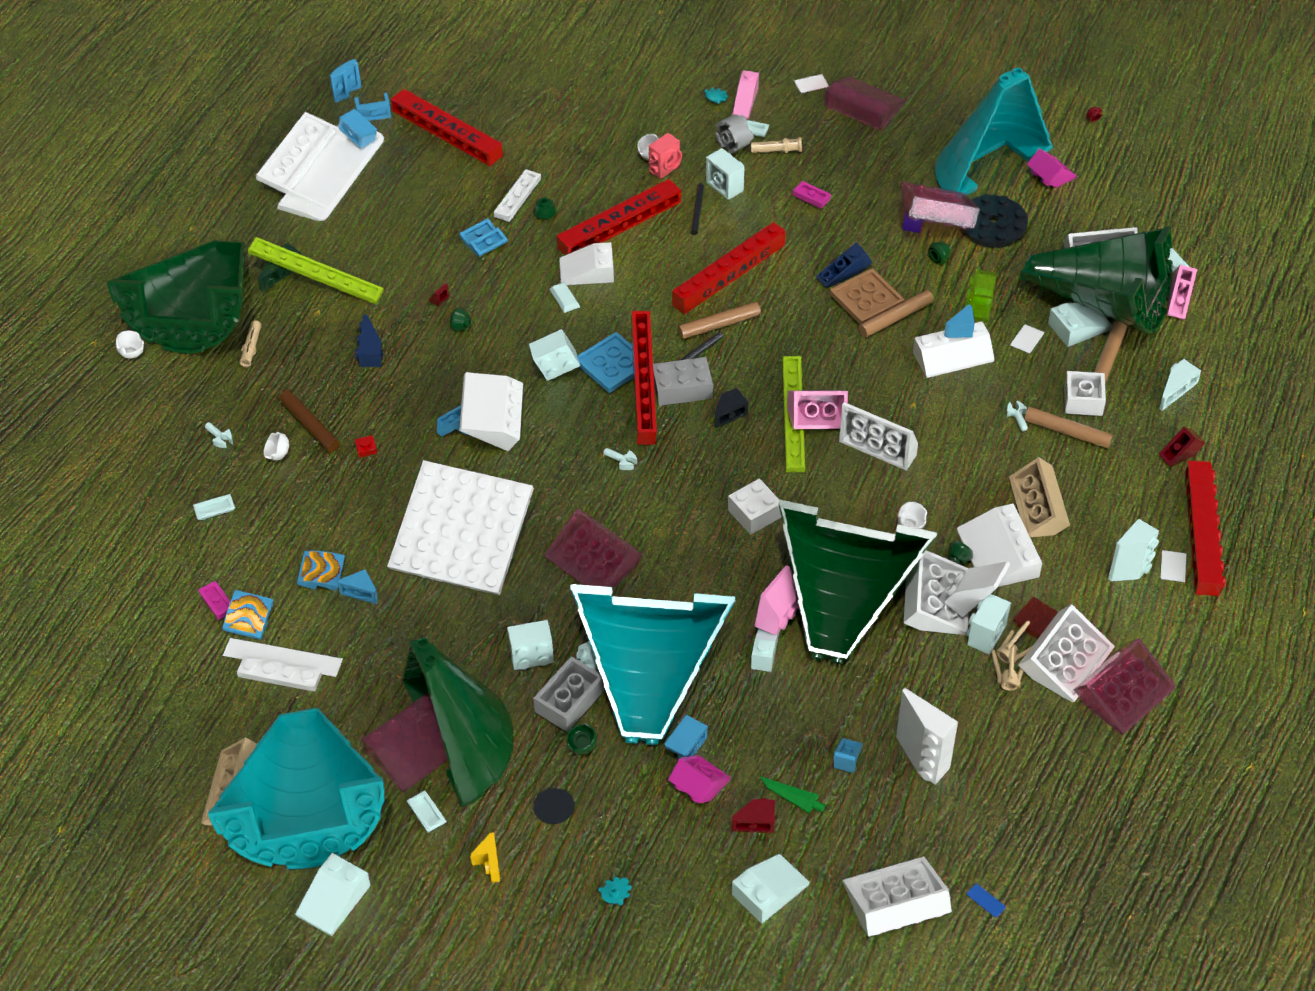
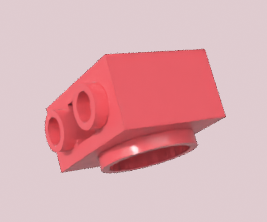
M667 133L649 145V171L653 175L662 179L680 166L682 152L680 151V141Z

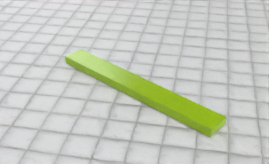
M258 237L254 239L248 248L249 254L373 304H377L384 292L382 287Z
M783 356L786 472H805L804 429L792 428L787 410L788 391L802 390L801 356Z

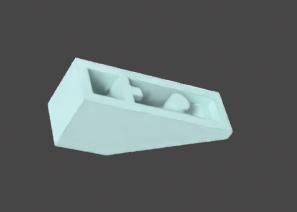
M1185 359L1175 363L1170 369V375L1159 409L1163 411L1194 387L1199 381L1201 370Z
M758 628L752 651L751 669L772 671L779 633L774 635Z

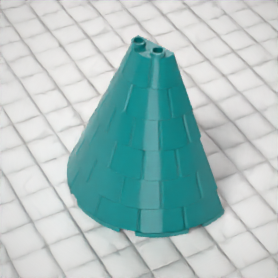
M1014 68L1012 71H1008L999 77L989 93L939 154L935 166L936 183H939L941 193L951 204L977 190L978 185L966 174L971 163L1006 144L1024 160L1029 162L1039 148L1046 152L1053 149L1029 74L1023 72L1021 68Z
M571 584V592L586 629L587 638L595 655V661L604 681V687L613 707V713L621 736L625 738L626 743H637L640 740L646 741V744L658 745V741L662 740L666 734L675 712L699 671V667L723 625L724 619L735 603V597L694 594L693 603L612 597V587Z
M319 708L280 714L244 761V766L220 794V799L208 811V816L217 834H222L228 841V846L249 860L270 867L274 863L286 865L287 869L313 868L323 865L332 853L340 857L341 854L349 849L354 851L370 836L380 819L382 804H384L383 778L351 746V743Z

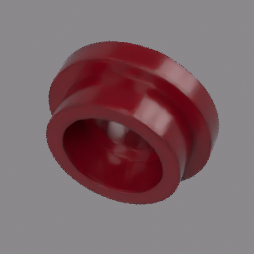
M1092 107L1087 111L1086 118L1091 122L1097 121L1102 117V110L1100 107Z

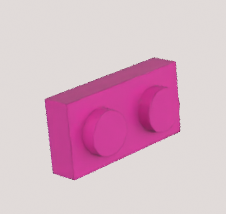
M804 181L793 190V196L821 209L831 199L830 193Z
M214 581L199 589L200 597L216 619L220 620L226 617L231 601L217 582Z

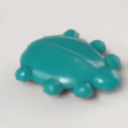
M711 88L709 91L707 89L704 91L705 96L716 103L726 101L725 98H728L727 92L725 90L721 91L720 88H717V90Z
M615 877L612 882L607 880L605 882L606 885L599 888V892H601L605 902L619 905L623 904L622 900L624 898L630 897V893H627V890L632 889L631 885H628L629 880L627 878L619 880L618 877Z

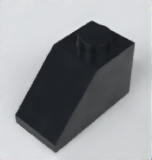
M738 388L721 394L714 414L715 428L748 415V401Z

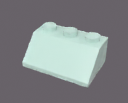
M1138 519L1116 544L1108 580L1139 579L1144 573L1147 574L1152 568L1151 561L1156 554L1154 549L1159 542L1157 539L1159 530Z

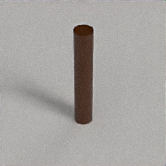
M285 390L281 393L279 400L329 453L336 451L340 446V442L290 390Z

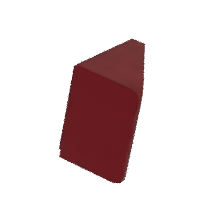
M445 283L429 298V302L436 306L443 303L449 297L448 284Z

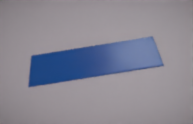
M977 883L966 893L995 918L1006 908V906Z

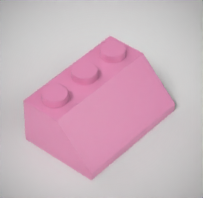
M788 391L787 410L792 428L840 429L842 404L844 402L848 404V391Z
M785 566L761 594L755 627L777 635L781 629L784 630L789 619L792 620L796 611L800 610L793 571L789 566Z

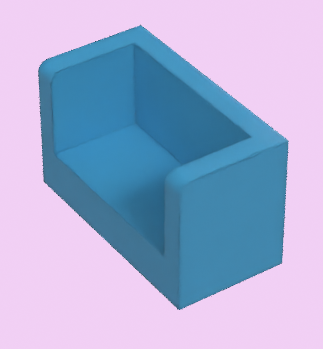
M384 93L385 101L359 105L358 97H355L356 110L368 121L391 117L387 93Z
M356 109L339 118L338 129L360 149L375 141L377 128Z

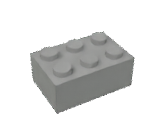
M706 357L653 364L654 389L658 406L713 399V382Z
M571 656L533 698L535 712L568 732L604 692L605 684L601 674Z

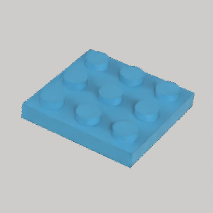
M617 332L578 355L579 367L608 393L633 379L632 345Z

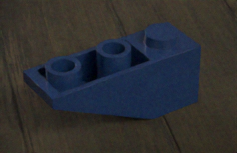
M855 242L816 277L826 288H829L860 274L873 262L862 247Z
M363 315V321L359 323L361 335L357 336L359 348L355 350V358L359 360L360 367H382L383 349L381 340L368 316Z

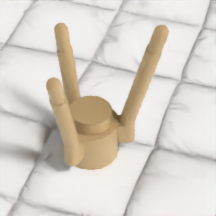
M1026 621L1013 638L1014 631H1010L1001 647L997 650V656L1001 661L1009 663L1011 647L1015 648L1014 663L1025 656L1031 649L1030 647L1017 654L1018 648L1014 644L1030 624V621Z
M1014 647L1010 649L1009 669L1005 670L1003 674H1001L995 650L991 651L998 677L997 684L1008 691L1020 687V680L1023 674L1021 668H1019L1018 674L1013 670Z

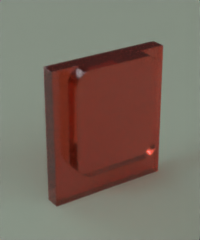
M1032 597L1013 618V622L1017 624L1018 628H1021L1026 621H1030L1025 632L1039 638L1058 611Z

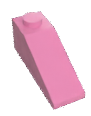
M752 71L742 72L733 115H743L749 120L759 87V73Z
M1179 265L1174 270L1167 315L1185 319L1197 269Z

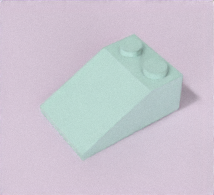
M1064 303L1050 310L1048 324L1067 347L1108 332L1112 328V324L1103 314L1079 303Z
M332 853L317 872L296 912V916L332 936L371 886L368 873Z
M778 854L747 869L732 881V895L760 923H764L810 885V882L784 857Z

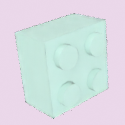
M721 148L706 157V183L729 200L744 191V165Z
M562 329L529 344L533 360L547 381L580 366L576 350Z
M992 594L979 602L977 613L971 615L968 623L971 625L966 635L969 637L968 646L990 655L1007 625L1011 602Z
M548 620L507 627L514 670L554 663L552 637Z

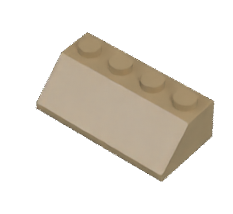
M1038 457L1009 476L1019 515L1029 537L1056 535L1070 526L1052 465Z
M245 737L221 751L202 817V824L212 825L208 811L212 809L220 799V794L244 766V761L255 749L257 743Z

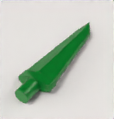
M761 777L768 789L810 814L813 809L824 812L826 805L817 801L819 798L818 794Z

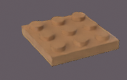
M873 268L830 289V295L859 324L905 301Z

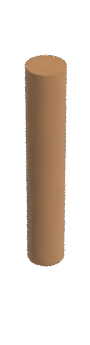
M926 290L858 326L859 332L866 338L933 303L934 297L929 290Z
M757 302L746 304L679 325L678 332L681 339H686L761 315L760 307Z
M1119 321L1113 323L1094 373H1105V384L1127 329V325Z
M1032 407L1028 408L1024 419L1027 422L1107 449L1110 448L1114 436L1113 434Z

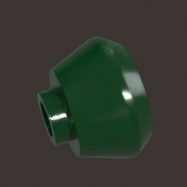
M549 198L539 199L533 209L534 215L542 220L552 218L557 211L554 203Z
M944 242L931 243L928 248V254L934 263L942 265L949 258L951 248Z
M459 307L454 309L450 317V328L454 332L469 328L472 321L469 313Z
M953 541L949 545L947 555L950 557V561L964 565L973 558V551L964 543Z

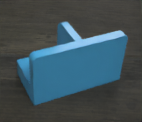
M686 715L665 742V748L678 754V760L694 756L707 738V725Z

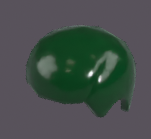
M584 723L576 725L569 730L566 736V743L568 748L575 754H588L596 747L598 736L594 728Z

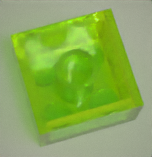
M976 269L975 275L970 277L969 287L972 288H968L966 299H969V301H966L965 307L969 304L972 306L974 321L986 323L989 321L996 283V272Z

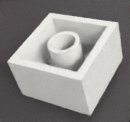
M1067 371L1064 384L1065 413L1102 416L1106 402L1105 373Z
M760 479L728 496V511L750 535L782 518L778 505L779 499Z

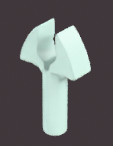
M1016 401V410L1012 408L1011 402H1009L1006 416H1014L1021 431H1026L1028 426L1022 414H1026L1027 407L1021 402Z
M210 422L206 423L205 428L216 437L213 439L215 446L227 448L223 440H228L233 444L229 429L221 432Z
M608 448L603 452L604 455L619 461V469L621 470L634 469V464L629 461L637 464V457L630 450L626 455Z

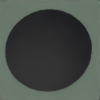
M551 788L541 792L534 801L536 816L541 821L549 824H558L566 821L573 814L575 808L573 797L567 791L559 788Z

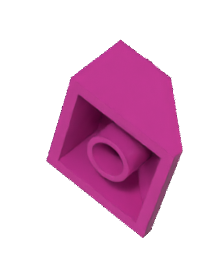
M1040 148L1027 163L1031 168L1030 172L1037 177L1041 176V181L1048 187L1052 185L1057 188L1075 179L1077 176L1056 157Z
M700 755L680 758L668 780L674 783L676 789L689 794L694 802L704 803L711 801L730 781L731 777Z

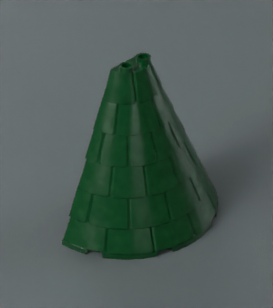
M1171 227L1031 255L1020 272V278L1048 289L1064 298H1069L1145 334H1152V332H1156L1160 328L1167 311L1164 306L1166 300H1169L1171 292L1173 261L1168 260L1170 249H1172Z
M213 240L163 259L160 262L126 273L121 277L108 280L107 285L113 303L117 302L122 311L121 317L133 331L139 333V336L149 343L154 341L162 345L164 350L176 353H199L207 348L215 347L234 330L241 314L245 243Z
M779 500L778 505L789 549L788 554L798 594V603L804 624L803 629L808 652L811 653V658L823 660V658L831 659L832 663L843 664V660L849 658L862 640L863 635L892 599L893 594L908 577V574L921 559L923 553L936 539L937 532L897 524L895 534L820 519L818 518L817 507Z
M421 637L418 640H411L409 642L405 659L406 664L401 679L416 711L433 705L450 769L446 770V775L463 808L484 796L485 790L492 784L496 785L505 773L514 749L513 724L504 703L490 688L465 671L464 668L446 656L432 643H429L427 638Z

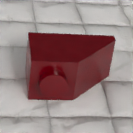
M1183 427L1163 448L1159 455L1170 467H1173L1193 457L1206 442L1194 430Z
M768 798L753 799L732 816L731 831L774 833L775 800Z

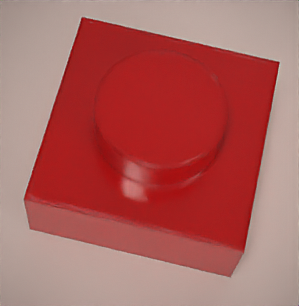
M373 435L355 439L359 458L378 454Z

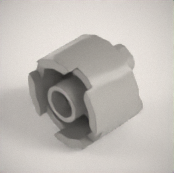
M732 115L715 125L718 130L715 132L717 141L722 148L726 147L728 149V153H733L747 146L754 139V135L747 125L746 117L743 115Z

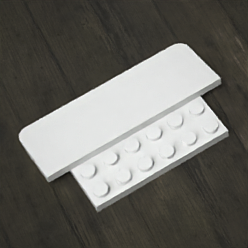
M305 112L257 173L256 180L286 193L278 204L279 210L316 221H323L328 218L383 143V135L376 132L375 141L360 149L338 129L339 125L336 127Z

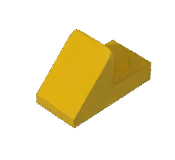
M489 833L471 853V862L473 866L485 864L486 875L491 874V881L498 882L500 881L495 836L494 833Z

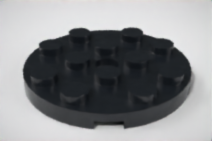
M984 194L969 200L963 205L959 213L958 225L962 234H966L971 238V242L989 248H1003L1011 246L1012 242L1021 240L1024 237L1028 227V216L1022 206L1007 196Z

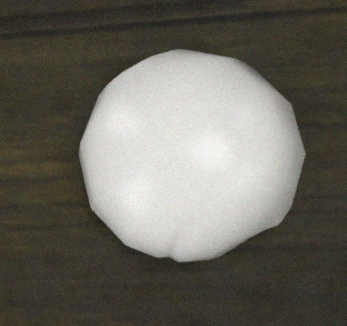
M647 134L638 141V151L647 161L649 160V145L659 139L655 134Z
M130 330L122 331L117 335L116 349L125 358H135L142 354L144 341L140 339L137 332Z
M279 432L270 434L264 447L265 458L277 461L288 453L289 439L285 434Z
M906 502L899 510L897 516L898 524L923 529L927 522V510L917 502Z

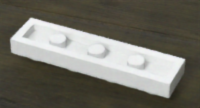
M525 169L494 211V217L510 222L541 180V174Z
M246 656L243 657L237 671L238 677L314 692L322 676L320 670Z

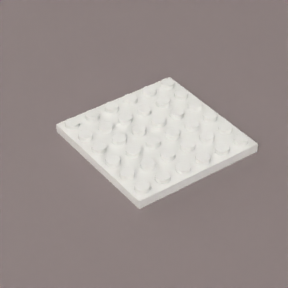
M423 460L387 567L391 570L500 596L533 493V485Z

